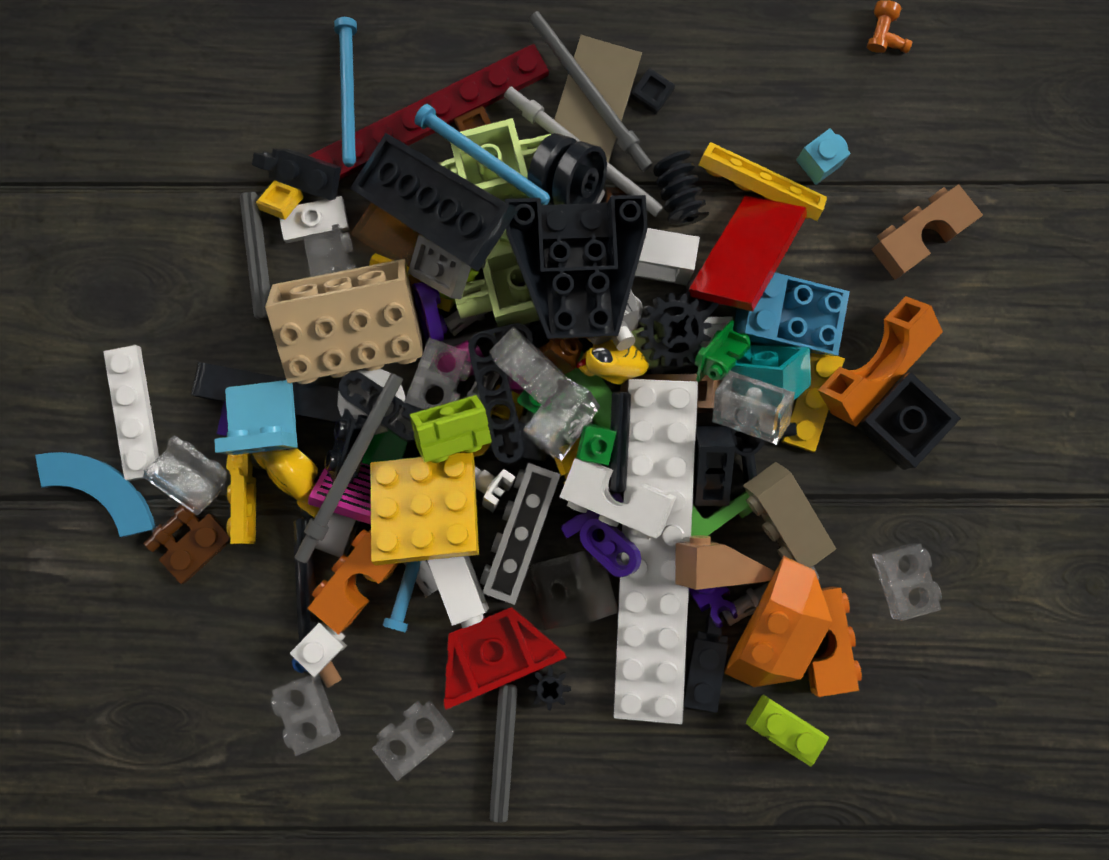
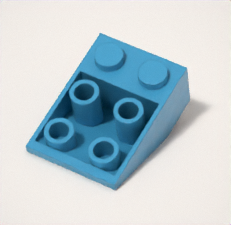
M775 272L753 312L737 308L733 331L748 335L750 343L810 347V353L838 356L850 291Z

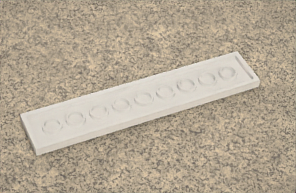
M629 379L628 393L631 394L627 485L623 503H629L634 498L638 486L644 483L674 495L676 499L663 532L657 538L651 537L650 540L641 539L630 533L632 528L622 524V533L640 551L641 565L634 574L620 577L614 718L682 724L689 588L675 584L676 543L690 542L692 529L698 382ZM625 552L621 555V560L624 564L629 562V556Z

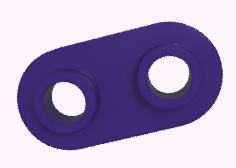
M422 281L412 284L417 315L426 342L429 346L443 342V334L447 333V326L443 316L439 315L437 305L441 303L438 290Z
M598 518L590 519L584 523L580 531L582 545L612 575L625 577L634 574L641 565L639 549L617 527L606 524ZM599 529L604 531L605 538L603 541L597 536ZM623 552L629 556L628 564H624L621 560Z

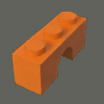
M363 529L351 543L354 550L349 556L344 554L339 558L331 569L335 573L329 581L324 579L311 594L315 599L308 609L338 635L353 623L369 602L356 586L357 574H366L380 584L400 564L374 565L371 562V530Z
M840 587L821 588L833 622L827 631L829 638L827 650L821 656L813 658L807 668L811 693L818 697L859 691L858 681L862 680V673L859 662L854 660L852 647L856 646V639L853 628L851 626L848 627L846 613L850 611L848 597L846 593H842Z

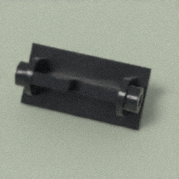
M347 408L344 409L342 419L336 421L334 427V438L336 439L333 450L327 452L325 458V470H327L332 482L336 479L368 418L366 415H358V418L354 419ZM363 457L350 482H353L354 478L358 477Z

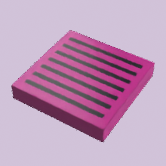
M361 464L358 477L354 478L353 482H349L333 513L371 525L370 465ZM325 468L309 495L308 504L318 508L321 507L333 484Z

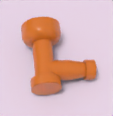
M891 0L876 2L874 15L878 21L873 38H870L867 44V48L870 51L883 53L888 46L900 49L904 53L909 52L912 46L911 40L903 39L898 35L888 32L890 23L898 19L902 9L901 5Z

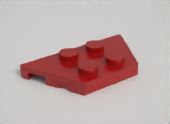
M512 606L485 617L477 624L450 632L446 664L445 710L566 658L565 652Z

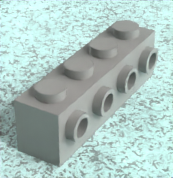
M528 463L526 470H519L514 484V488L519 489L515 502L508 501L502 518L507 521L504 533L497 532L491 551L496 553L492 566L486 564L480 579V584L485 585L483 594L515 605L561 474Z

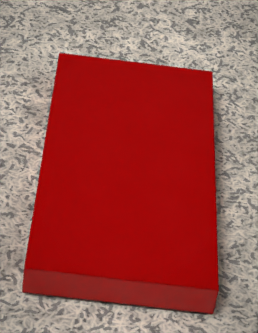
M745 196L689 288L690 296L753 312L806 219V207Z

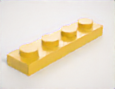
M712 142L709 143L699 163V166L705 168L706 172L710 175L724 177L733 181L738 188L745 191L752 190L762 195L766 200L806 207V219L811 218L818 221L827 200L826 196Z

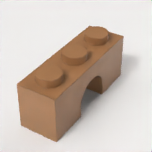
M959 184L950 191L943 187L928 199L931 204L924 210L917 206L903 217L906 223L898 229L891 225L877 236L880 242L871 250L894 280L931 254L922 241L921 234L923 229L936 231L945 242H948L983 216Z

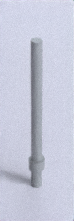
M512 86L505 92L504 97L520 109L522 116L532 124L536 122L550 134H563L580 141L544 112V107L534 99L528 100ZM607 162L606 178L627 195H646V210L656 217L664 206Z

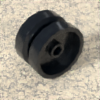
M553 133L547 136L538 146L531 160L528 180L549 194L550 201L547 205L597 203L606 180V154L600 146L577 141L575 138L563 134Z

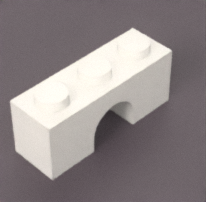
M574 459L560 494L561 498L568 501V507L582 513H586L587 510L600 514L598 519L611 526L618 527L619 523L632 528L630 531L632 535L644 540H650L651 537L657 538L662 534L676 496L644 483L638 486L634 498L629 503H620L609 492L608 484L613 472L612 469L598 463Z

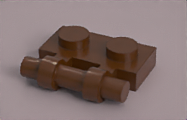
M193 497L186 504H180L174 510L175 514L164 525H157L151 531L152 536L144 542V545L151 552H154L161 544L168 549L159 561L180 584H185L230 543L227 529L213 514H207L202 520L195 515L203 507L201 501L196 497ZM185 523L191 530L178 541L172 534Z

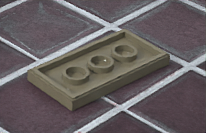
M581 35L574 59L622 122L641 61L642 52ZM568 74L554 120L580 141L600 146L605 152L607 162L609 163L617 137L570 74Z

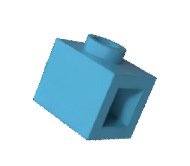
M829 128L805 146L796 161L814 184L817 185L840 168L851 153L848 151V145L844 138L839 134H835Z

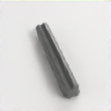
M245 192L240 194V205L253 314L258 320L269 319L265 306L270 293L261 210H259L256 204L259 196L256 192Z
M512 684L500 686L498 695L489 819L492 822L499 823L508 820L517 701V686Z

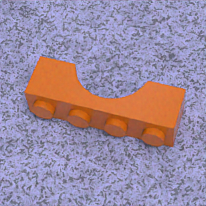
M905 296L884 319L883 339L874 357L867 364L856 370H847L839 367L818 389L832 415L856 427L943 333L931 305Z

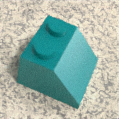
M750 343L749 350L739 361L736 360V364L725 377L753 406H762L768 411L784 410L811 386L810 347Z

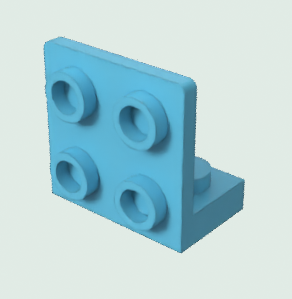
M287 380L226 388L228 432L226 438L214 439L215 453L239 455L298 448L293 383H287Z

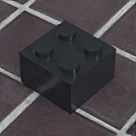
M909 372L896 382L856 427L902 470L916 468L961 418L912 372Z

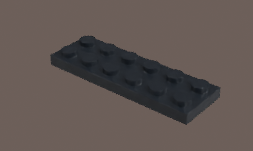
M387 133L384 134L350 189L477 272L517 213V210L511 205Z

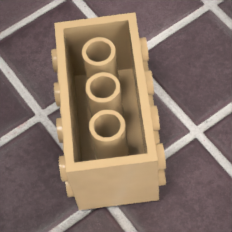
M405 259L272 284L265 308L287 383L298 382L299 384H308L315 381L318 377L328 375L343 377L353 370L365 369L366 371H373L382 368L384 364L394 362L409 364L416 361L417 358L423 357L422 331Z

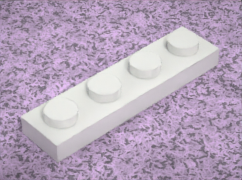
M133 345L103 351L124 479L132 481L162 475L141 347Z

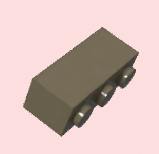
M773 463L743 485L750 496L746 499L747 504L757 516L761 515L765 523L762 524V528L772 541L777 540L781 548L777 552L781 558L785 556L811 568L836 550L835 545L794 476L779 463Z

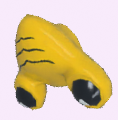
M612 340L599 345L594 344L593 348L586 351L576 365V369H580L583 374L589 377L597 375L611 383L620 385L626 380L645 374L649 367L645 356L634 344L628 349L620 351Z
M297 448L251 453L250 457L253 466L261 470L266 469L268 476L280 490L297 499L300 515L306 519H315L320 508L308 504L309 495L315 486L314 480L318 475V468L313 463V460Z

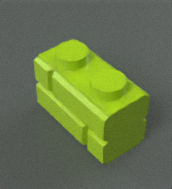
M477 395L410 414L416 446L424 463L428 461L434 463L443 462L449 458V455L462 451L466 453L476 452L482 448V445L492 442L486 410Z
M764 694L746 721V724L751 729L810 767L815 763L829 738L826 734Z

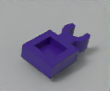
M727 586L699 590L689 588V593L701 612L711 608L713 623L718 628L723 627L722 621L718 617L722 611H729L734 619L738 617L735 605L728 600H724L730 596Z

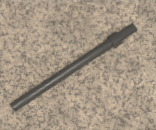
M534 12L529 17V21L618 138L617 144L625 154H630L642 172L648 170L653 163L639 146L640 140L632 130H627L540 12Z
M393 373L390 374L315 519L311 518L304 530L306 536L294 557L298 561L307 563L318 541L324 539L329 529L327 524L396 395L403 378Z

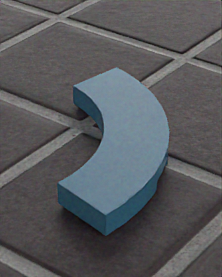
M56 452L35 455L41 487L68 486L90 494L108 510L116 524L119 537L152 531L156 527L152 513L142 494L128 480H125L124 475L114 467L91 457L73 453Z

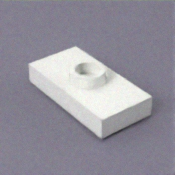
M342 196L336 197L335 200L324 199L297 205L286 220L279 218L283 239L286 243L350 230Z

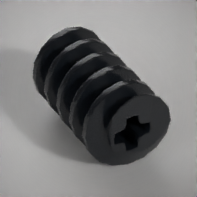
M688 150L679 151L663 158L653 168L654 175L658 177L656 181L658 188L662 189L660 196L662 200L666 201L664 204L665 212L670 213L667 218L668 222L674 226L693 224L709 215V212L698 211V209L706 205V201L695 200V197L702 193V188L691 187L699 178L698 175L687 174L695 168L694 163H684L686 159L692 156Z

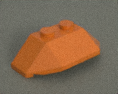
M785 556L782 557L724 668L725 674L752 687L802 679L833 622L815 570Z

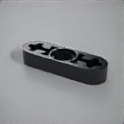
M350 372L341 379L339 392L347 403L366 416H369L383 387L362 373ZM359 381L362 382L361 387L363 391L371 396L366 407L363 404L367 401L360 394L354 393L352 397L349 396L351 391L348 385L350 383L356 385ZM394 396L392 400L393 411L388 416L383 417L380 425L405 442L416 443L414 431L406 434L405 425L396 419L401 408L405 410L401 413L402 417L411 422L410 414L419 411ZM396 420L395 426H392L390 423Z

